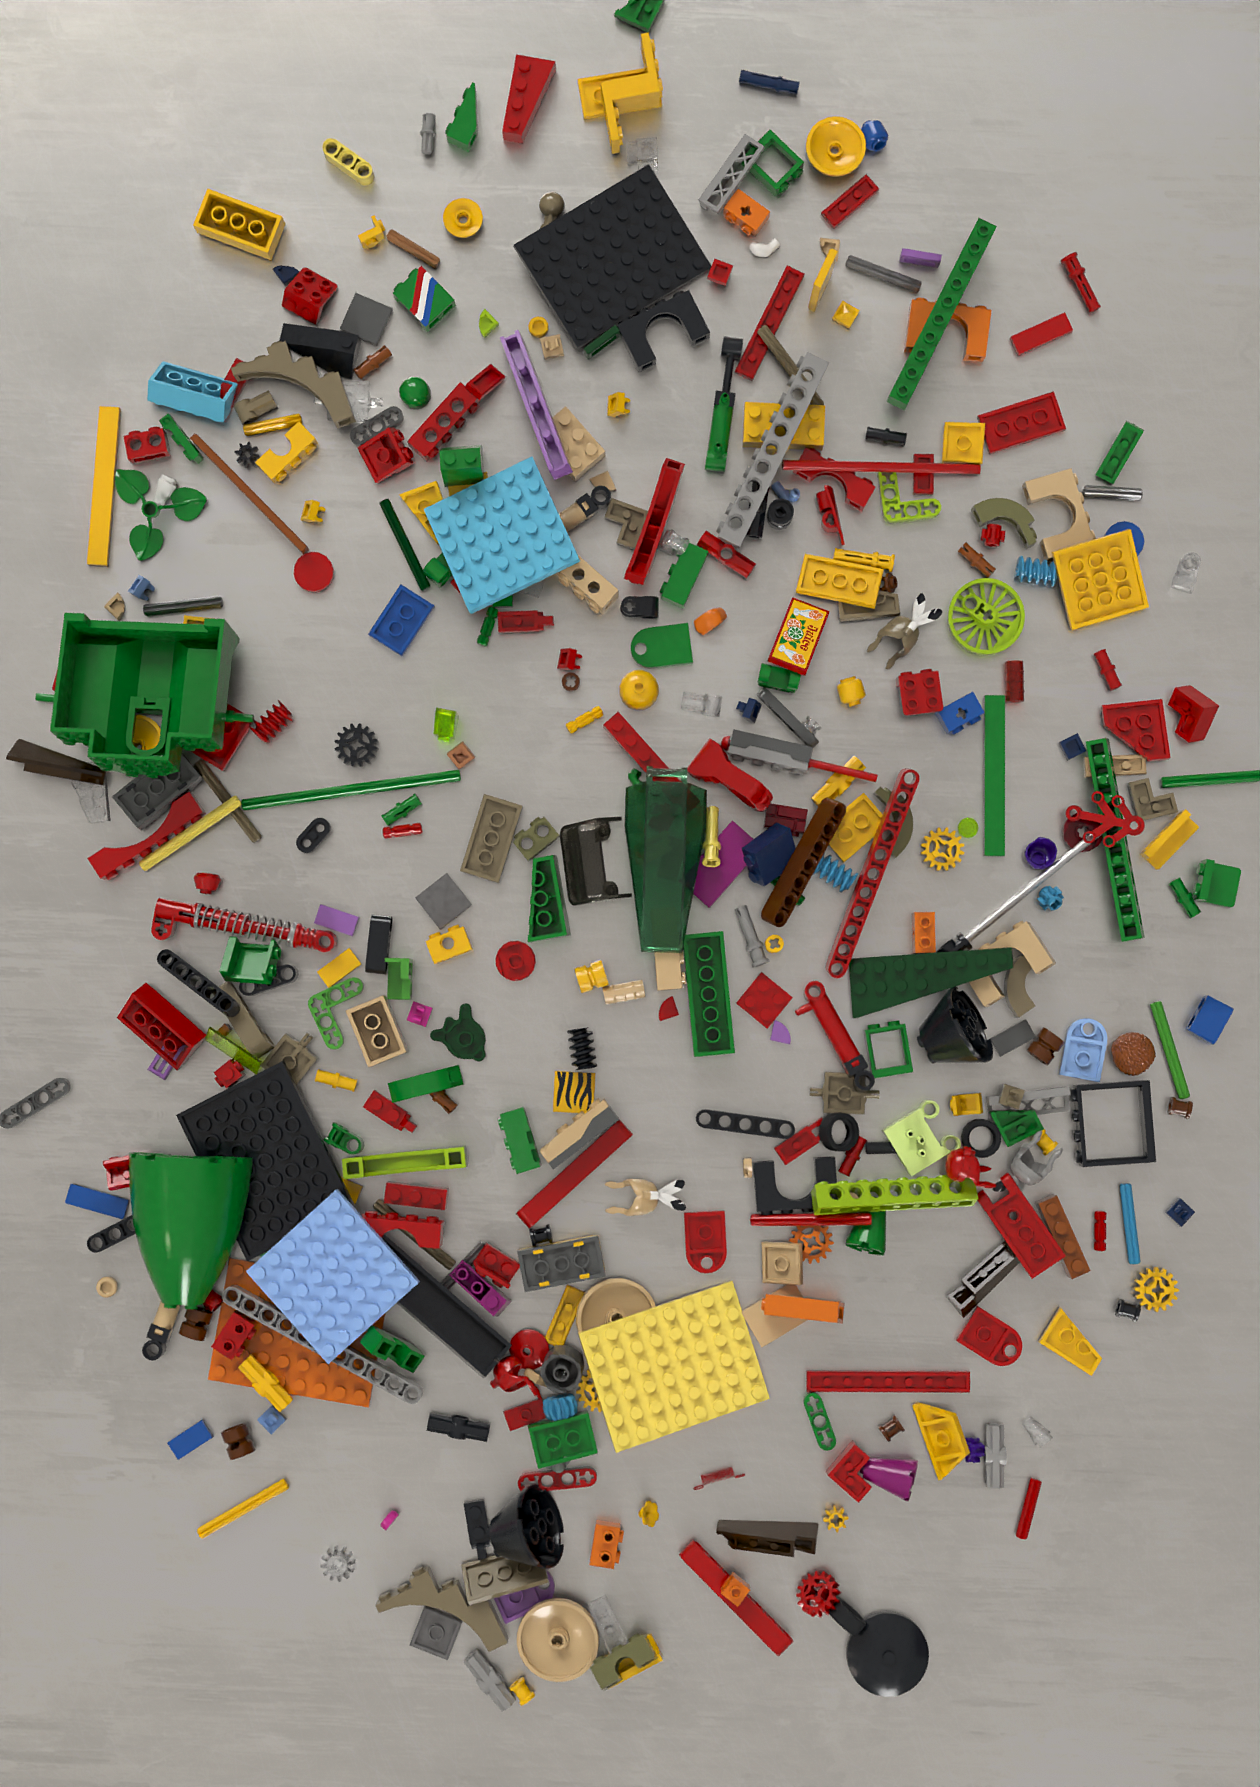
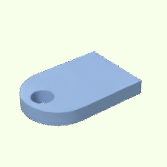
M1083 1018L1076 1020L1069 1026L1065 1036L1058 1075L1100 1082L1107 1046V1033L1102 1024L1094 1019ZM1086 1023H1091L1094 1028L1093 1032L1089 1035L1083 1031V1026Z

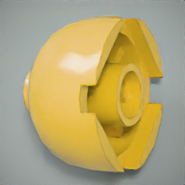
M634 670L627 673L622 678L619 686V695L622 702L628 708L635 710H645L651 707L656 702L659 694V685L656 678L644 670Z

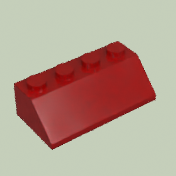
M147 982L131 994L117 1016V1019L177 1071L199 1048L207 1036ZM183 1045H186L184 1050L180 1052L177 1059L174 1060L173 1058L179 1050V1048Z

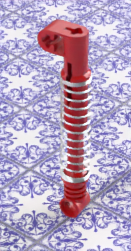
M158 898L151 927L152 935L158 940L172 937L176 931L177 922L190 924L195 929L200 927L202 930L205 927L209 931L215 929L216 932L219 930L224 931V934L230 932L232 936L235 933L241 937L248 932L247 939H249L250 933H255V940H257L258 934L263 935V942L266 936H270L271 940L275 937L279 938L278 945H280L281 939L287 940L286 947L289 944L290 948L302 947L303 945L305 948L308 946L310 949L313 947L315 950L328 952L337 944V937L333 932L317 930L316 932V929L311 931V928L306 930V927H303L298 922L293 923L290 927L288 920L284 925L281 919L275 924L272 917L267 923L266 916H263L259 922L257 914L252 918L250 913L244 915L242 911L236 913L235 910L228 912L227 908L220 910L219 907L213 909L211 905L205 907L203 903H195L193 905ZM183 912L195 914V916L183 914ZM159 918L171 920V923L165 924V922L159 921ZM164 926V928L167 929V932L163 933V930H160V927ZM323 936H327L330 939L328 947L323 946L321 943Z

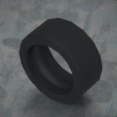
M847 1113L828 1114L823 1118L819 1126L820 1141L824 1147L831 1151L844 1152L850 1150L856 1145L859 1138L858 1123L854 1117ZM837 1120L843 1121L846 1126V1137L841 1144H836L832 1138V1127Z
M975 1119L967 1123L963 1128L961 1143L963 1147H971L972 1150L976 1151L975 1157L986 1158L995 1154L999 1149L1001 1133L998 1127L991 1121ZM979 1126L988 1128L993 1135L991 1146L985 1150H977L969 1142L970 1132Z
M837 1597L840 1602H834L833 1605L836 1609L830 1608L829 1614L843 1629L856 1637L866 1626V1622L855 1609Z

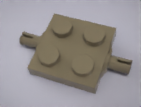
M306 1032L299 1042L287 1033L284 1034L260 1066L266 1070L281 1061H285L297 1086L318 1059L306 1047L313 1039V1036H309L310 1034Z
M836 1072L824 1073L822 1088H810V1091L818 1092L810 1093V1096H822L824 1102L823 1113L865 1114L867 1098L879 1099V1095L871 1094H880L879 1090H869L865 1093L859 1092L853 1086L854 1076L849 1078L846 1073ZM859 1077V1084L866 1087V1077Z

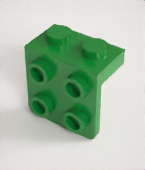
M1202 860L1197 868L1198 880L1193 888L1194 900L1229 908L1233 907L1236 901L1241 870L1237 867L1217 864L1214 860Z

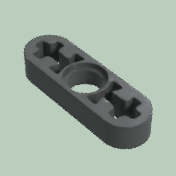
M395 406L389 407L353 428L350 433L353 444L361 446L388 427L395 428L399 426L404 418L401 409ZM392 412H394L395 414L399 413V415H397L398 420L394 421V419H388L391 418ZM384 416L385 419L388 420L387 422L389 425L387 427L384 420L382 419V417ZM376 421L381 422L383 425L382 429L378 432L371 429V425ZM365 427H368L369 432L372 434L370 437L368 433L364 434L366 432ZM356 433L364 434L362 441L359 439L355 440L357 437Z

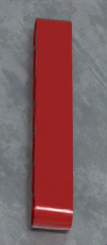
M619 1119L527 1202L516 1215L530 1229L633 1135L632 1132Z
M692 1540L679 1554L682 1560L777 1656H780L794 1642L789 1634L749 1594L746 1595L738 1607L721 1594L720 1588L730 1575L697 1541Z

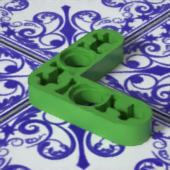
M349 978L313 995L308 1000L311 1014L325 1044L330 1049H339L344 1044L343 1034L331 1008L362 993L364 984L359 978ZM352 981L359 983L358 991L350 990L347 992L349 996L346 997L345 991L341 986L345 985V988L351 986ZM334 989L340 990L342 994L338 1001L331 999L330 994ZM315 998L323 1001L320 1005L322 1011L327 1009L328 1013H323L317 1017L316 1013H320V1011L312 1005L315 1003ZM324 1016L331 1018L332 1023L328 1028L322 1027L320 1023ZM334 1027L336 1031H333V1035L340 1038L337 1041V1046L330 1044L329 1041L332 1039L330 1033L327 1035L324 1033L325 1031L332 1030Z

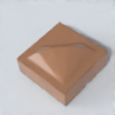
M463 741L447 753L458 769H461L475 758Z

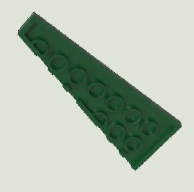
M1012 947L852 958L849 963L853 1018L872 1014L954 986L1014 968Z

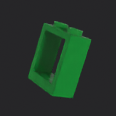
M769 130L758 141V143L765 147L761 155L773 144L794 166L777 183L756 163H754L749 172L776 196L779 192L782 194L790 186L789 182L793 178L796 180L802 175L804 161L772 130ZM753 146L745 155H754L757 148Z
M900 1020L887 1022L888 1026L880 1027V1024L867 1025L868 1029L863 1030L869 1068L874 1078L913 1072L906 1025L900 1024ZM899 1030L905 1065L876 1069L870 1034Z

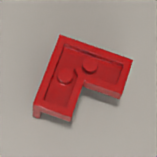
M1191 685L1175 687L1168 703L1170 707L1182 715L1175 733L1189 743L1204 740L1219 705Z
M852 1440L826 1470V1473L859 1503L872 1488L858 1474L870 1457Z

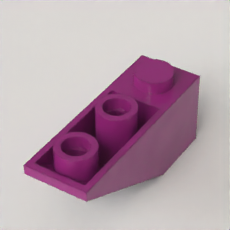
M464 1260L449 1274L492 1316L498 1317L511 1303V1300L486 1278L476 1273L475 1269Z

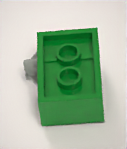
M587 1410L579 1411L574 1416L568 1417V1419L545 1420L528 1425L538 1469L546 1467L554 1472L561 1473L571 1460L598 1453Z

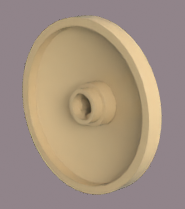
M624 1278L605 1279L588 1289L580 1300L576 1312L577 1331L579 1333L647 1310L656 1305L651 1295L636 1282Z
M551 1598L535 1604L524 1615L517 1632V1648L523 1663L535 1675L553 1682L570 1681L584 1674L593 1664L599 1649V1631L595 1620L584 1607L568 1599Z

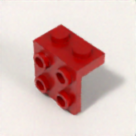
M302 268L285 288L281 306L316 325L320 321L324 304L337 290V284L308 268Z
M925 669L916 674L903 672L896 678V686L900 689L902 710L905 716L940 712L943 710L938 671Z

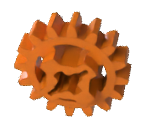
M827 1225L823 1228L821 1226H796L797 1231L791 1230L794 1238H789V1241L798 1243L799 1239L803 1242V1261L807 1258L809 1264L812 1263V1259L819 1263V1257L822 1256L826 1259L825 1252L832 1251L828 1245L834 1244L833 1241L829 1240L833 1235L832 1233H826L829 1228ZM807 1228H812L811 1232H808V1233H803V1232H802L803 1230H805V1229H807ZM820 1231L824 1235L825 1243L819 1239ZM812 1236H814V1240L817 1242V1244H811L810 1246H808V1242L805 1240V1238L811 1239ZM816 1249L821 1250L820 1252H818V1253H816V1254L809 1255V1254L811 1253V1251H813V1250H816Z

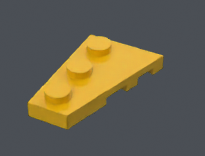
M434 481L399 494L430 536L439 545L424 511L425 508L443 500L438 482Z

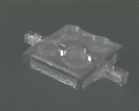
M342 380L356 422L368 420V412L371 406H383V398H371L369 381ZM314 396V404H323L316 396ZM327 410V419L329 421H333L329 411Z

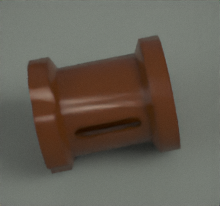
M1171 1097L1167 1113L1169 1115H1181L1185 1119H1189L1192 1113L1193 1102H1183L1176 1100L1175 1097Z
M895 1415L885 1425L878 1426L888 1442L900 1431H905ZM894 1425L896 1426L891 1431L887 1432V1430H889L891 1427H893Z

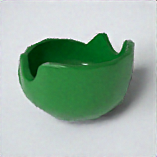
M411 376L404 380L399 387L401 400L411 409H421L431 399L430 387L420 377Z

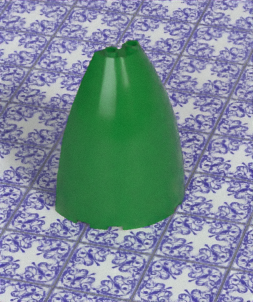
M129 1152V1188L133 1225L140 1253L161 1302L164 1303V1308H177V1305H185V1309H197V1305L205 1302L219 1279L231 1255L241 1228L249 1192L253 1158L180 1156L162 1153Z

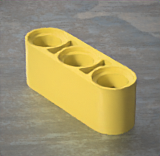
M329 138L324 141L322 149L330 163L362 185H370L373 182V169L366 160L336 139ZM330 148L337 149L335 153H328ZM347 159L353 160L350 165L344 164V161ZM362 171H369L367 176H360Z

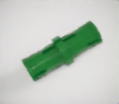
M414 793L402 803H396V807L381 816L385 823L390 826V824L402 816L404 818L408 816V812L422 805V803Z
M1180 877L1169 883V886L1178 898V903H1181L1189 918L1201 913V910L1192 898L1193 894L1186 889Z

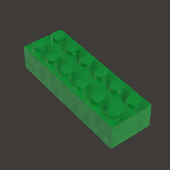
M723 931L682 935L694 1057L735 1053Z

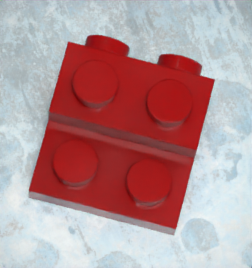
M388 427L358 447L375 483H380L392 474L399 473L413 464L411 458L414 455L409 447H405L403 443L404 435L399 429L396 430V428Z

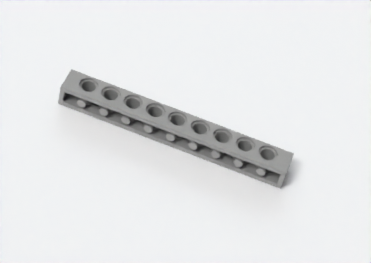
M807 352L805 357H800L796 365L799 370L796 375H791L787 384L790 386L787 394L783 392L778 402L781 407L778 412L774 411L769 421L773 424L770 430L765 429L761 437V441H763L761 449L756 448L751 458L755 461L752 467L747 466L743 477L746 480L743 486L738 485L734 496L737 498L734 504H729L725 512L728 517L725 522L721 521L716 532L719 533L718 539L736 548H740L829 362ZM803 372L811 373L812 380L804 381L801 374ZM795 390H800L803 393V398L797 400L793 397L792 393ZM790 408L794 411L795 415L792 418H787L784 416L783 411ZM783 427L786 434L782 437L777 436L775 428ZM769 445L775 446L777 453L769 455L766 452V447ZM761 463L766 464L768 471L766 473H759L757 465ZM756 482L759 485V490L756 492L750 491L748 484ZM747 500L750 503V508L742 510L739 507V502ZM733 518L739 519L741 527L737 529L731 527L730 521Z

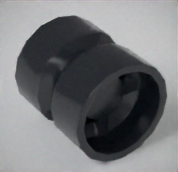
M782 498L770 503L767 511L768 524L776 530L787 528L794 515L793 505L788 500Z

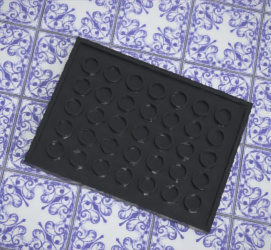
M649 164L513 245L576 349L604 334L614 325L617 326L623 321V318L634 316L640 310L649 307L711 269L710 262Z
M281 1061L176 1115L196 1156L253 1158L249 1192L241 1228L236 1239L247 1261L269 1251L336 1189L356 1208L285 1061Z

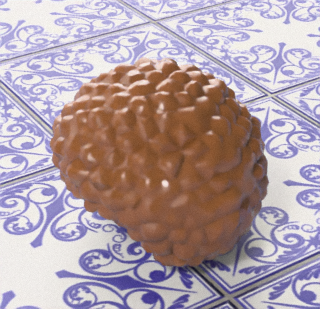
M1135 1032L1123 1034L1113 1042L1111 1047L1115 1066L1126 1075L1135 1076L1145 1072L1152 1065L1156 1057L1154 1045L1144 1034Z

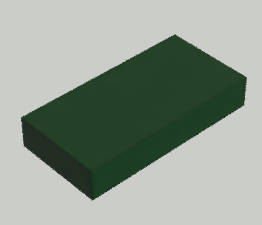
M614 325L583 349L586 358L591 359L620 337L618 327Z

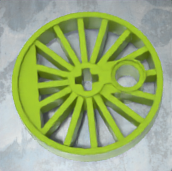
M992 578L976 579L962 586L954 595L948 610V626L955 641L965 650L979 655L995 654L1010 647L1020 636L1025 622L1024 606L1019 595L1008 584ZM979 585L980 597L974 593L971 587ZM984 585H992L988 602L986 603ZM996 587L1004 590L994 604L991 605ZM965 590H967L969 593L968 595H966L965 597L960 595ZM1009 594L1012 600L996 608L1003 597ZM957 599L961 601L960 607L954 606ZM972 600L975 608H967L965 601ZM1014 603L1018 610L998 613ZM955 611L966 614L969 617L953 619L952 614ZM986 613H988V614H989V617H988L989 619L984 620V619H983L984 615H985ZM1017 616L1013 622L1001 619L1002 617ZM973 621L958 631L955 630L954 623ZM1000 624H1003V625H1006V626H1009V627H1008L1007 629H1005V628L1002 627ZM977 625L965 641L960 638L959 634ZM980 628L976 647L974 648L968 645V643ZM996 629L1003 634L1001 637L999 636ZM984 630L986 635L987 650L980 649ZM990 631L993 634L995 640L997 641L993 648Z

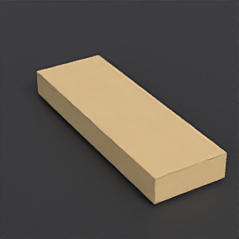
M1140 754L1112 756L1116 776L1147 774L1146 759ZM1084 757L1085 778L1092 777L1089 758Z

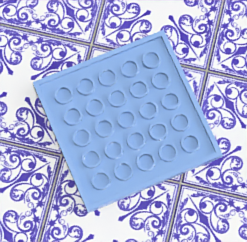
M338 1189L329 1195L246 1271L327 1364L334 1360L420 1282Z

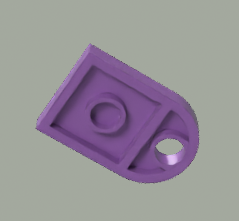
M548 1570L547 1575L550 1583L548 1587L541 1588L540 1586H535L494 1598L505 1624L524 1616L535 1604L553 1597L555 1582Z

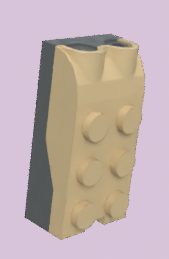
M599 1098L589 1105V1111L586 1113L583 1111L579 1112L572 1118L574 1122L569 1126L567 1123L556 1130L558 1134L539 1150L552 1169H555L619 1120V1117L605 1099L602 1101Z

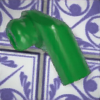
M633 768L631 773H628V779L636 790L646 794L649 791V785L639 780L642 774Z

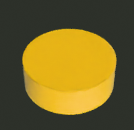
M534 317L529 322V332L533 337L542 338L548 333V322L543 317Z

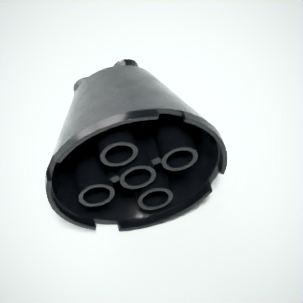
M954 986L947 991L919 1027L920 1035L917 1036V1041L927 1051L928 1059L932 1064L936 1062L987 1063L993 1058V1046L991 1039L987 1040L984 1032L987 1029L986 1024L970 997L963 990L957 991L958 987Z
M537 1484L525 1487L492 1518L490 1526L486 1528V1535L491 1540L494 1554L498 1558L503 1557L538 1568L549 1569L555 1567L562 1557L564 1544H561V1533H564L559 1509L551 1494L546 1489H540Z

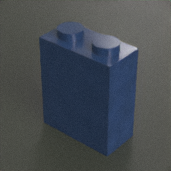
M776 822L742 848L743 859L747 865L748 876L752 882L765 887L782 874L796 849L789 827Z

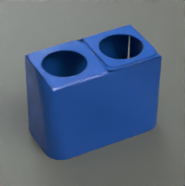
M1206 995L1202 998L1186 1030L1210 1045H1214L1234 1008Z

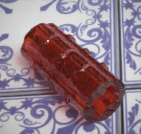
M1013 660L1005 662V693L1007 703L1024 702L1023 661Z

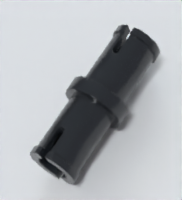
M868 426L865 439L882 441L883 444L888 442L905 446L907 433L890 431V428L884 430Z

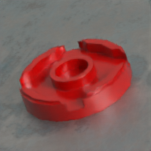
M309 552L303 554L294 565L293 574L296 582L302 589L308 592H320L331 584L334 578V568L331 561L325 555L319 552Z
M510 941L502 945L495 958L499 973L512 981H520L529 977L534 971L536 964L532 948L520 941Z

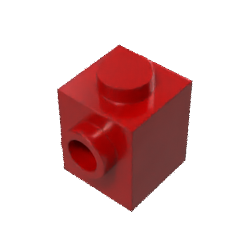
M230 1059L214 1072L216 1075L215 1080L221 1087L230 1088L246 1075L243 1072L244 1067L238 1060Z

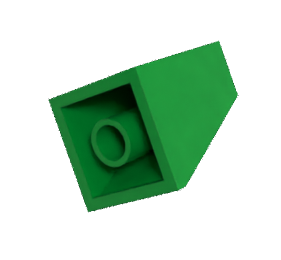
M482 445L447 447L439 450L440 469L445 487L476 484L484 480Z

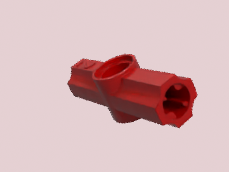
M707 530L696 545L707 550L708 554L716 558L720 564L728 566L746 579L756 566L755 562L735 550L732 545L726 544ZM728 550L731 552L732 557L724 559L721 556V552Z

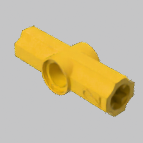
M855 756L844 765V767L864 771L866 768ZM834 773L811 799L817 806L820 805L824 798L835 799L852 784L851 782L855 777Z
M252 1354L238 1367L252 1382L256 1392L262 1397H266L279 1412L293 1401V1398L279 1384L278 1378L270 1370H266Z

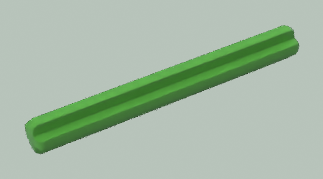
M1157 1001L1150 1005L1178 1098L1186 1099L1190 1097L1188 1086L1162 1002Z

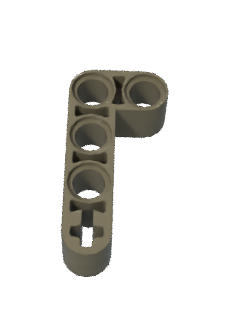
M226 981L220 985L219 988L240 1004L239 1013L234 1017H227L246 1049L259 1059L271 1051L275 1045L270 1037L260 1028L234 984ZM231 1002L226 1004L225 1010L231 1007Z

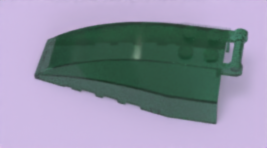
M647 766L646 781L626 787L624 836L641 952L682 953L703 843L705 841L707 790L687 782L688 767L664 769ZM653 776L681 777V782L652 781Z

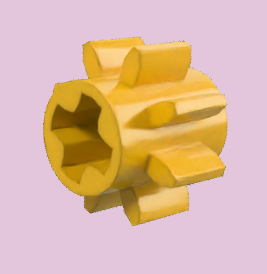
M833 1505L832 1510L825 1509L827 1517L823 1518V1522H829L827 1525L828 1530L833 1527L838 1532L840 1527L846 1528L844 1520H848L849 1517L848 1515H842L844 1513L843 1507L838 1510ZM834 1515L839 1517L836 1523L833 1522Z

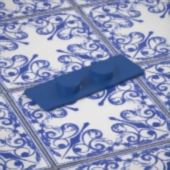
M70 1184L65 1200L66 1204L119 1219H124L129 1202L127 1199L75 1184Z

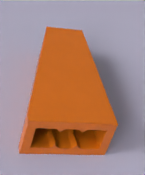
M766 1294V1298L762 1299L761 1309L764 1310V1315L843 1324L845 1303Z

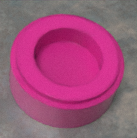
M392 1510L380 1524L381 1527L386 1531L399 1514Z

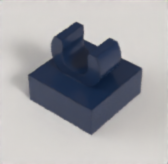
M749 698L747 704L739 701L736 709L743 713L742 717L747 721L755 723L762 704L755 699Z
M1178 1198L1165 1213L1182 1227L1195 1211L1181 1198Z

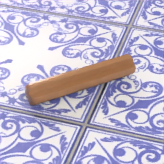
M393 229L388 232L386 237L390 242L433 268L439 265V257Z

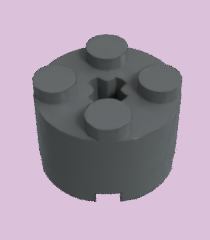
M555 1345L549 1350L541 1367V1378L545 1382L546 1387L556 1393H566L569 1390L575 1389L581 1381L584 1370L583 1355L575 1348L567 1345Z

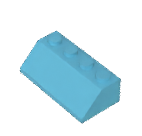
M163 361L148 380L147 401L171 407L177 411L192 413L195 416L206 417L216 422H224L231 412V405L238 383ZM225 382L232 386L224 398L221 399V384Z

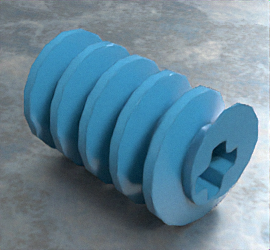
M1019 556L1014 578L1019 576V580L1022 582L1024 577H1027L1028 583L1031 582L1032 578H1035L1037 585L1042 579L1044 586H1046L1048 581H1051V586L1054 587L1057 580L1056 566L1054 561H1051L1048 566L1047 560H1043L1040 564L1038 558L1032 563L1031 558L1028 557L1024 562L1023 556Z
M824 853L813 874L820 871L819 878L822 879L827 876V884L833 880V888L841 885L839 892L848 890L858 873L851 876V868L844 871L845 864L838 867L839 860L836 859L831 862L832 855L824 858Z

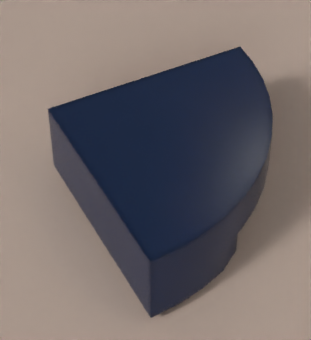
M279 265L273 268L274 273L284 286L288 285L299 273L296 268Z

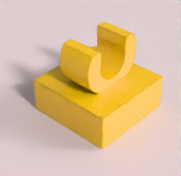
M617 392L608 396L607 416L615 417L630 412L629 409H625V404L630 402L629 398H625V393Z
M305 501L300 520L307 523L323 522V519L317 516V512H325L326 509L321 506L319 507L320 502Z

